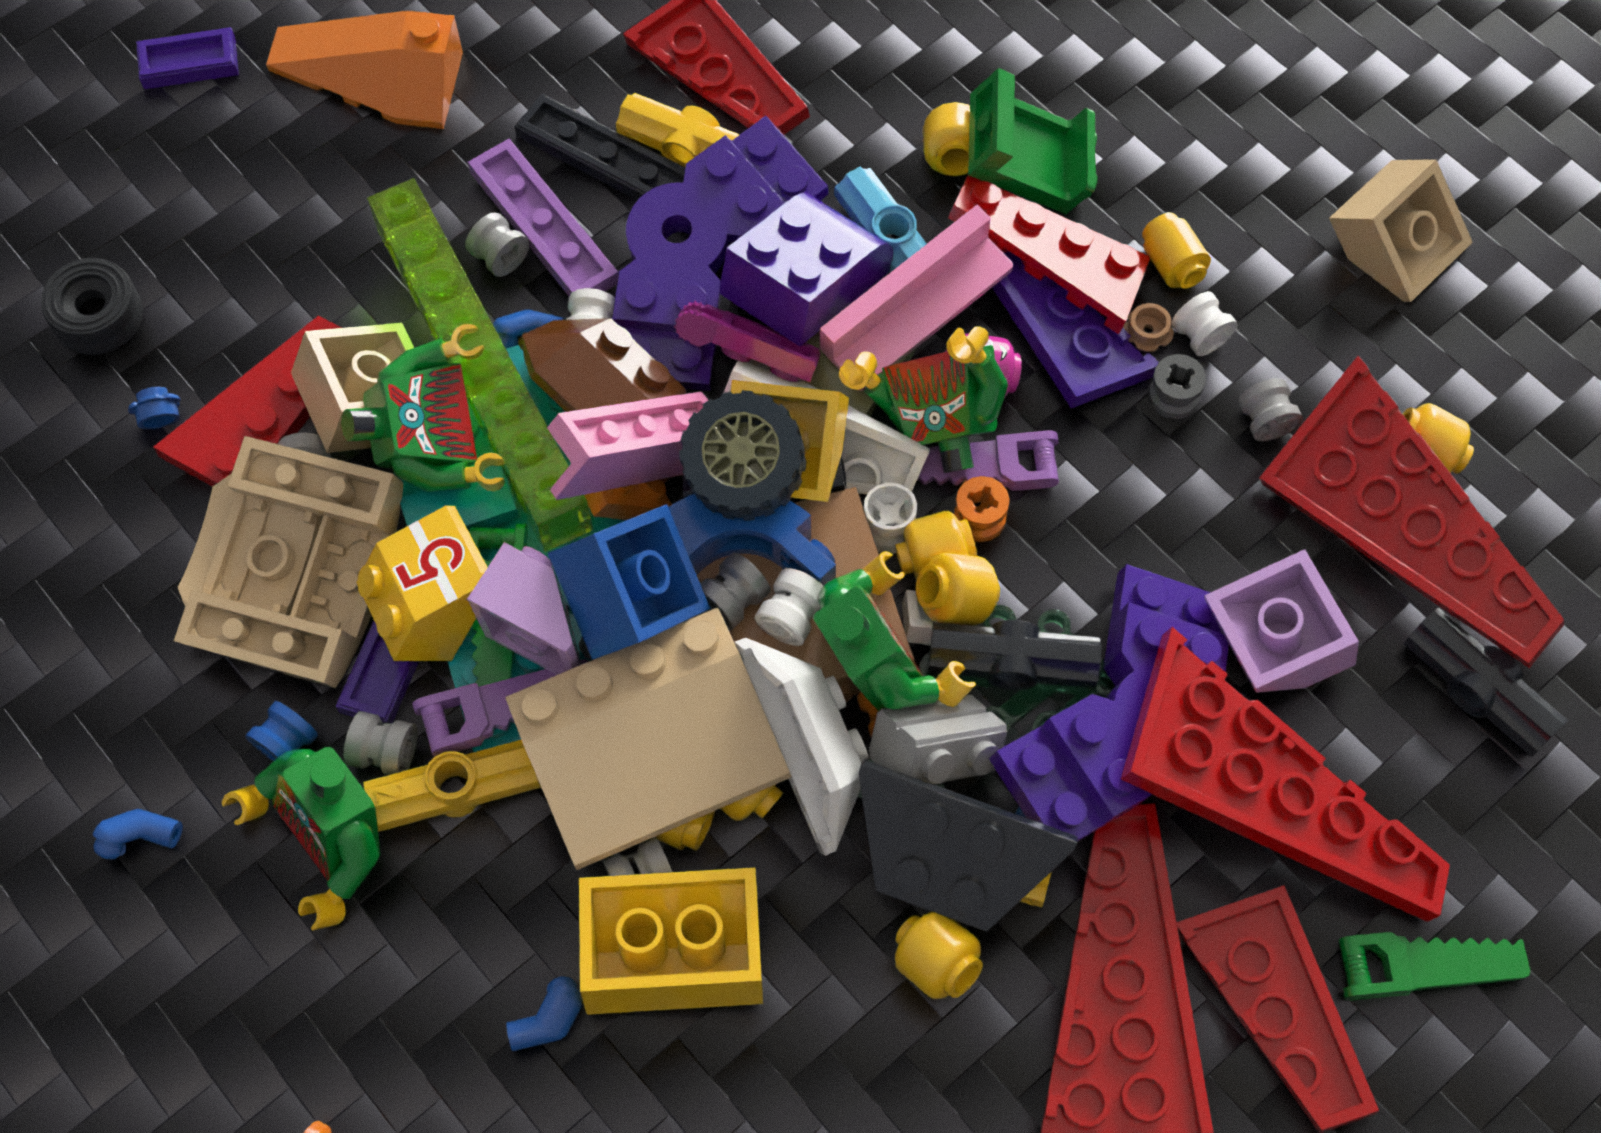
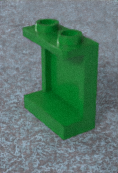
M997 68L970 93L969 176L993 183L999 188L1064 214H1067L1084 199L1092 195L1097 185L1095 111L1084 108L1073 119L1066 120L1015 98V75L1000 68Z

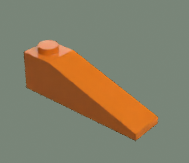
M400 11L277 27L266 66L268 71L311 89L320 90L324 88L341 95L345 103L357 108L362 104L381 112L384 119L393 123L444 129L463 51L454 15Z

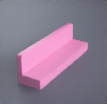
M978 204L823 325L820 328V350L839 370L846 359H850L855 365V360L859 353L865 351L871 352L877 359L876 374H883L882 367L895 365L1012 272V261L988 238L991 218Z
M703 392L558 413L547 429L571 464L550 489L556 500L683 475V466L679 459V450H682V442L680 441L682 432L687 430L690 424L688 420L693 413L697 414L703 408L702 404L707 402L708 399Z

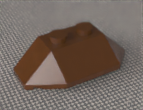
M611 318L553 320L522 334L518 341L520 349L523 350L524 361L530 378L566 412L686 394L685 388L670 374L669 370L649 355L625 328L619 326ZM669 477V478H664V479H659V480H661V481H663V482L666 483L667 481L671 480V479L674 478V477Z

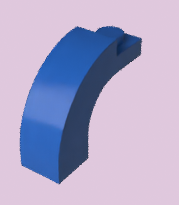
M695 494L681 499L668 507L696 575L712 562L729 556L732 553L758 555L771 560L782 569L791 568L802 571L815 578L823 586L836 578L834 556L820 541L816 539L811 540V514L791 501L785 506L781 505L775 509L774 514L767 517L761 515L755 517V520L744 521L743 518L735 517L734 520L724 518L717 511L713 513L705 507L700 499H697Z

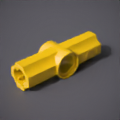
M636 93L632 96L627 95L620 106L619 116L616 121V131L661 151L662 156L683 167H686V163L726 135L731 141L739 136L737 133L720 127L716 118L700 107L686 106L682 111H679Z
M522 740L466 755L456 751L443 752L435 756L428 765L363 782L364 790L376 808L378 832L442 814L452 818L463 817L471 813L479 804L541 788ZM456 776L467 779L466 785L455 793H446L440 790L442 783L446 779Z

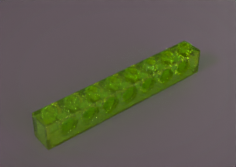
M415 178L367 197L378 233L434 340L442 338L445 342L451 341L453 332L462 324H472L478 328V331L465 334L460 339L459 345L460 348L467 351L483 345L485 348L482 355L473 360H467L457 355L451 357V363H461L468 406L492 452L503 458L504 465H502L504 475L544 552L592 531L591 516L584 495L556 500L550 489L569 466L553 436L547 429L544 419Z

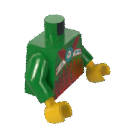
M462 324L453 332L451 341L445 342L440 338L409 349L384 367L378 374L377 384L364 392V408L345 409L343 411L341 427L345 440L348 442L370 440L373 461L376 466L392 469L397 477L425 492L469 489L471 483L478 482L487 491L494 492L500 490L505 484L504 478L487 479L482 475L488 466L504 465V460L496 453H486L477 459L461 363H451V357L457 355L467 360H473L482 355L485 348L483 345L468 351L463 350L459 345L460 339L465 334L478 331V328L472 324Z
M974 327L967 337L962 328H957L947 341V352L882 367L883 374L875 373L878 366L877 359L874 354L866 351L859 353L855 360V365L853 361L846 359L839 370L841 382L850 389L858 390L865 387L864 392L883 410L901 434L924 446L938 444L943 473L974 468L969 437L996 430L997 418L1008 388L1007 379L995 360L993 345L985 346L989 336L986 329L982 327Z
M883 551L863 569H857L827 582L821 588L818 595L821 609L812 616L813 620L849 678L878 712L886 708L897 710L931 704L937 700L947 706L955 707L976 685L975 682H964L958 677L965 669L964 665L960 662H950L936 679L930 675L923 676L875 599L870 594L871 592L876 595L884 594L905 575L904 572L894 574L886 567L885 562L893 556L890 552Z
M330 746L325 747L316 753L310 749L290 750L279 756L256 776L254 780L255 785H249L225 794L222 799V806L240 803L242 815L234 821L235 825H240L265 815L269 805L268 799H273L272 805L327 879V886L329 887L327 892L304 897L298 906L300 916L317 913L316 921L311 927L313 931L338 925L344 920L345 904L343 899H350L377 863L380 857L376 808L371 798L333 748Z

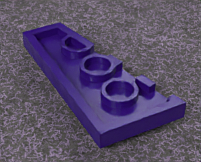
M1010 251L1004 253L1013 263L1012 272L992 288L1070 408L1153 378L1155 368L1159 362L1150 353L1143 356L1130 344L1128 340L1131 335L1124 328L1117 334L1104 325L1106 320L1094 308L1087 305L1083 310L1066 299L1069 291L1047 276L1039 281L1024 270L1025 266L1019 257Z

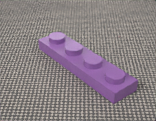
M510 139L503 141L468 162L471 175L514 229L520 231L528 238L530 249L568 296L578 289L591 288L607 291L617 285L618 271Z

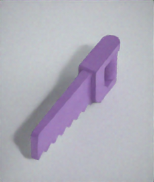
M1047 430L997 435L996 440L972 442L970 447L974 468L943 473L939 447H927L930 451L917 480L923 485H927L934 480L938 485H943L950 481L953 485L957 486L971 478L985 476L1001 482L1004 487H1008L1012 491L1051 488L1059 483L1054 447L1059 443L1058 434L1055 431ZM1033 450L1036 471H1027L1019 464L1018 451Z
M586 659L581 660L582 664L589 662ZM544 669L478 687L477 683H472L416 699L412 705L415 714L422 716L432 755L437 756L443 752H458L480 746L486 738L493 736L495 728L507 730L510 723L515 722L505 697L554 677L556 674ZM461 705L465 723L459 733L450 735L444 710Z

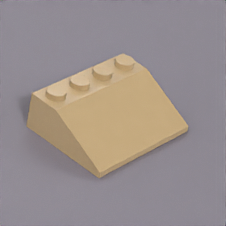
M718 607L679 623L640 643L596 658L505 697L523 745L576 870L791 778L788 766L748 672Z

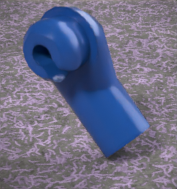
M522 310L499 317L490 328L493 331L490 344L497 350L517 346L518 336L553 320H566V318L533 310Z
M134 809L102 820L93 832V836L96 838L93 849L99 857L105 859H116L123 855L126 851L125 843L136 839H142L171 849L176 846L181 837L183 824L181 821L150 811Z
M566 976L554 978L546 988L547 994L535 1016L506 1023L512 1052L559 1041L569 1033L582 1008V997L576 981Z

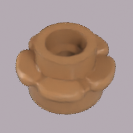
M1153 303L1142 304L1135 308L1128 316L1129 321L1123 326L1131 335L1128 342L1134 343L1136 348L1143 352H1155L1159 346H1167L1174 334L1168 311L1162 306ZM1144 328H1149L1153 330V332L1146 333L1144 331Z

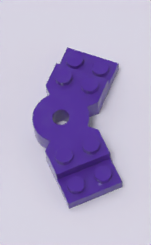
M767 116L763 117L732 141L726 135L686 163L683 183L663 184L646 192L634 204L627 219L626 238L632 262L619 271L612 319L619 326L625 328L649 355L662 363L685 389L711 391L717 345L710 342L697 347L690 344L689 340L684 341L682 337L679 338V334L675 333L676 328L674 326L676 324L675 320L679 318L678 315L683 310L684 305H688L689 302L693 303L696 300L698 303L702 302L703 305L709 304L719 309L721 281L715 273L725 261L727 247L792 197L805 192L821 201L828 195V185ZM677 232H684L690 235L687 240L681 243L667 241L670 235Z
M1128 564L1117 573L1103 666L1116 687L1110 691L1106 698L1092 694L1049 718L1037 729L997 750L989 758L1026 818L1078 836L1079 841L1135 808L1152 795L1121 780V776L1162 635L1171 627H1174L1187 639L1184 644L1185 647L1205 664L1212 660L1226 672L1229 643L1224 634L1221 633V629L1204 599V595L1211 592Z

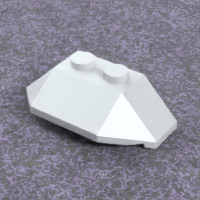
M748 638L740 639L734 643L790 771L791 778L788 780L819 853L826 856L837 850L861 789L858 772L861 762L869 759L866 747L856 728L849 731L846 729L839 712L840 709L846 707V702L834 676L825 679L821 668Z

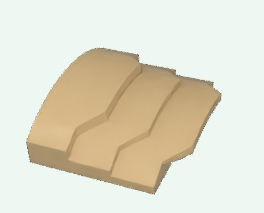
M244 436L232 474L212 487L210 501L196 546L178 586L185 609L174 642L336 688L349 667L372 616L364 598L359 594L356 583L360 569L366 564L376 543L396 533L404 482L392 473Z

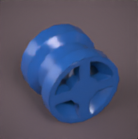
M275 701L267 710V720L261 726H253L245 737L257 750L273 762L287 751L300 749L304 745H311L317 738L318 733L292 709L281 702Z

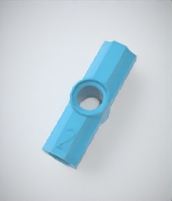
M860 166L847 173L843 180L835 186L834 196L851 220L892 246L893 261L891 262L890 273L927 244L916 230L917 220L913 212L895 202L871 168L862 169ZM892 234L899 236L900 238L891 239L886 237L885 235Z

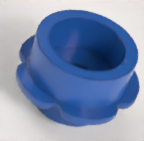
M151 387L139 391L136 394L137 402L131 403L128 407L129 414H135L137 426L141 429L166 427L180 419L178 412L180 397L168 393L165 387Z

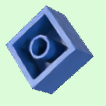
M667 504L548 553L592 660L640 643L711 609Z

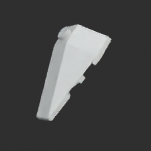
M751 359L750 362L738 361L724 393L731 391L732 380L811 389L817 388L800 379L797 382L784 380L770 371L771 366ZM848 405L842 451L847 489L856 487L858 494H868L877 485L889 482L901 484L912 492L930 449Z

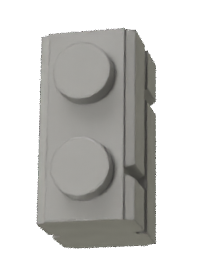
M966 695L955 707L947 706L937 700L935 703L897 710L886 708L877 712L869 754L870 759L878 765L931 784H940L946 781L993 773L995 768L989 758L997 750L1004 747L1008 731L1006 724L994 713L986 712V707L972 695Z

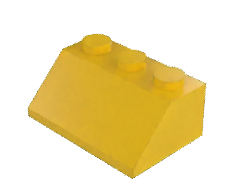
M756 867L579 878L580 993L587 1015L763 1004Z

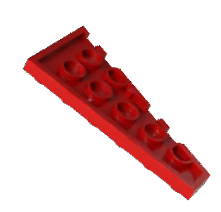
M1358 355L1259 477L1261 484L1530 668L1562 629L1564 618L1525 568L1519 565L1502 543L1500 536L1488 521L1484 520L1470 502L1469 496L1420 433L1414 430L1398 409V405L1388 392L1383 390L1370 373L1367 365Z
M1174 627L1167 630L1162 635L1121 780L1426 922L1441 915L1450 864L1397 819L1388 821L1364 800L1367 793L1351 779L1344 783L1323 765L1326 759L1259 700L1248 701L1224 679L1228 674L1212 660L1205 664L1185 647L1184 644L1187 639Z
M1155 803L1138 805L1093 832L1040 1133H1214Z

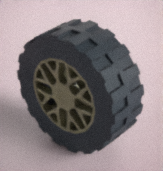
M742 390V393L732 394L731 391L721 394L722 397L713 401L710 399L702 404L703 408L697 414L694 412L688 420L690 424L686 431L683 430L680 439L682 450H679V459L683 466L682 472L697 499H700L705 507L713 513L717 511L724 518L734 520V517L743 518L744 521L755 520V517L761 515L767 517L774 514V510L781 505L785 506L791 500L790 496L795 490L798 491L802 483L801 475L802 471L806 469L805 447L799 427L795 419L793 420L790 417L789 411L782 404L779 406L774 403L772 397L762 394V396L755 395L753 391Z

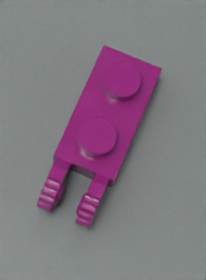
M696 300L693 303L689 302L688 305H684L683 310L678 315L679 318L675 320V333H678L679 338L682 337L684 341L689 340L690 344L697 347L712 342L721 346V351L728 357L741 362H750L753 359L771 366L770 371L774 375L787 381L797 382L799 379L810 382L821 354L820 348L808 343H804L799 347L771 328L709 304L703 305L702 302L698 303Z

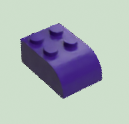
M800 193L792 197L727 247L719 294L800 347L820 331L823 325L890 272L891 262L893 261V248L890 244L811 194Z

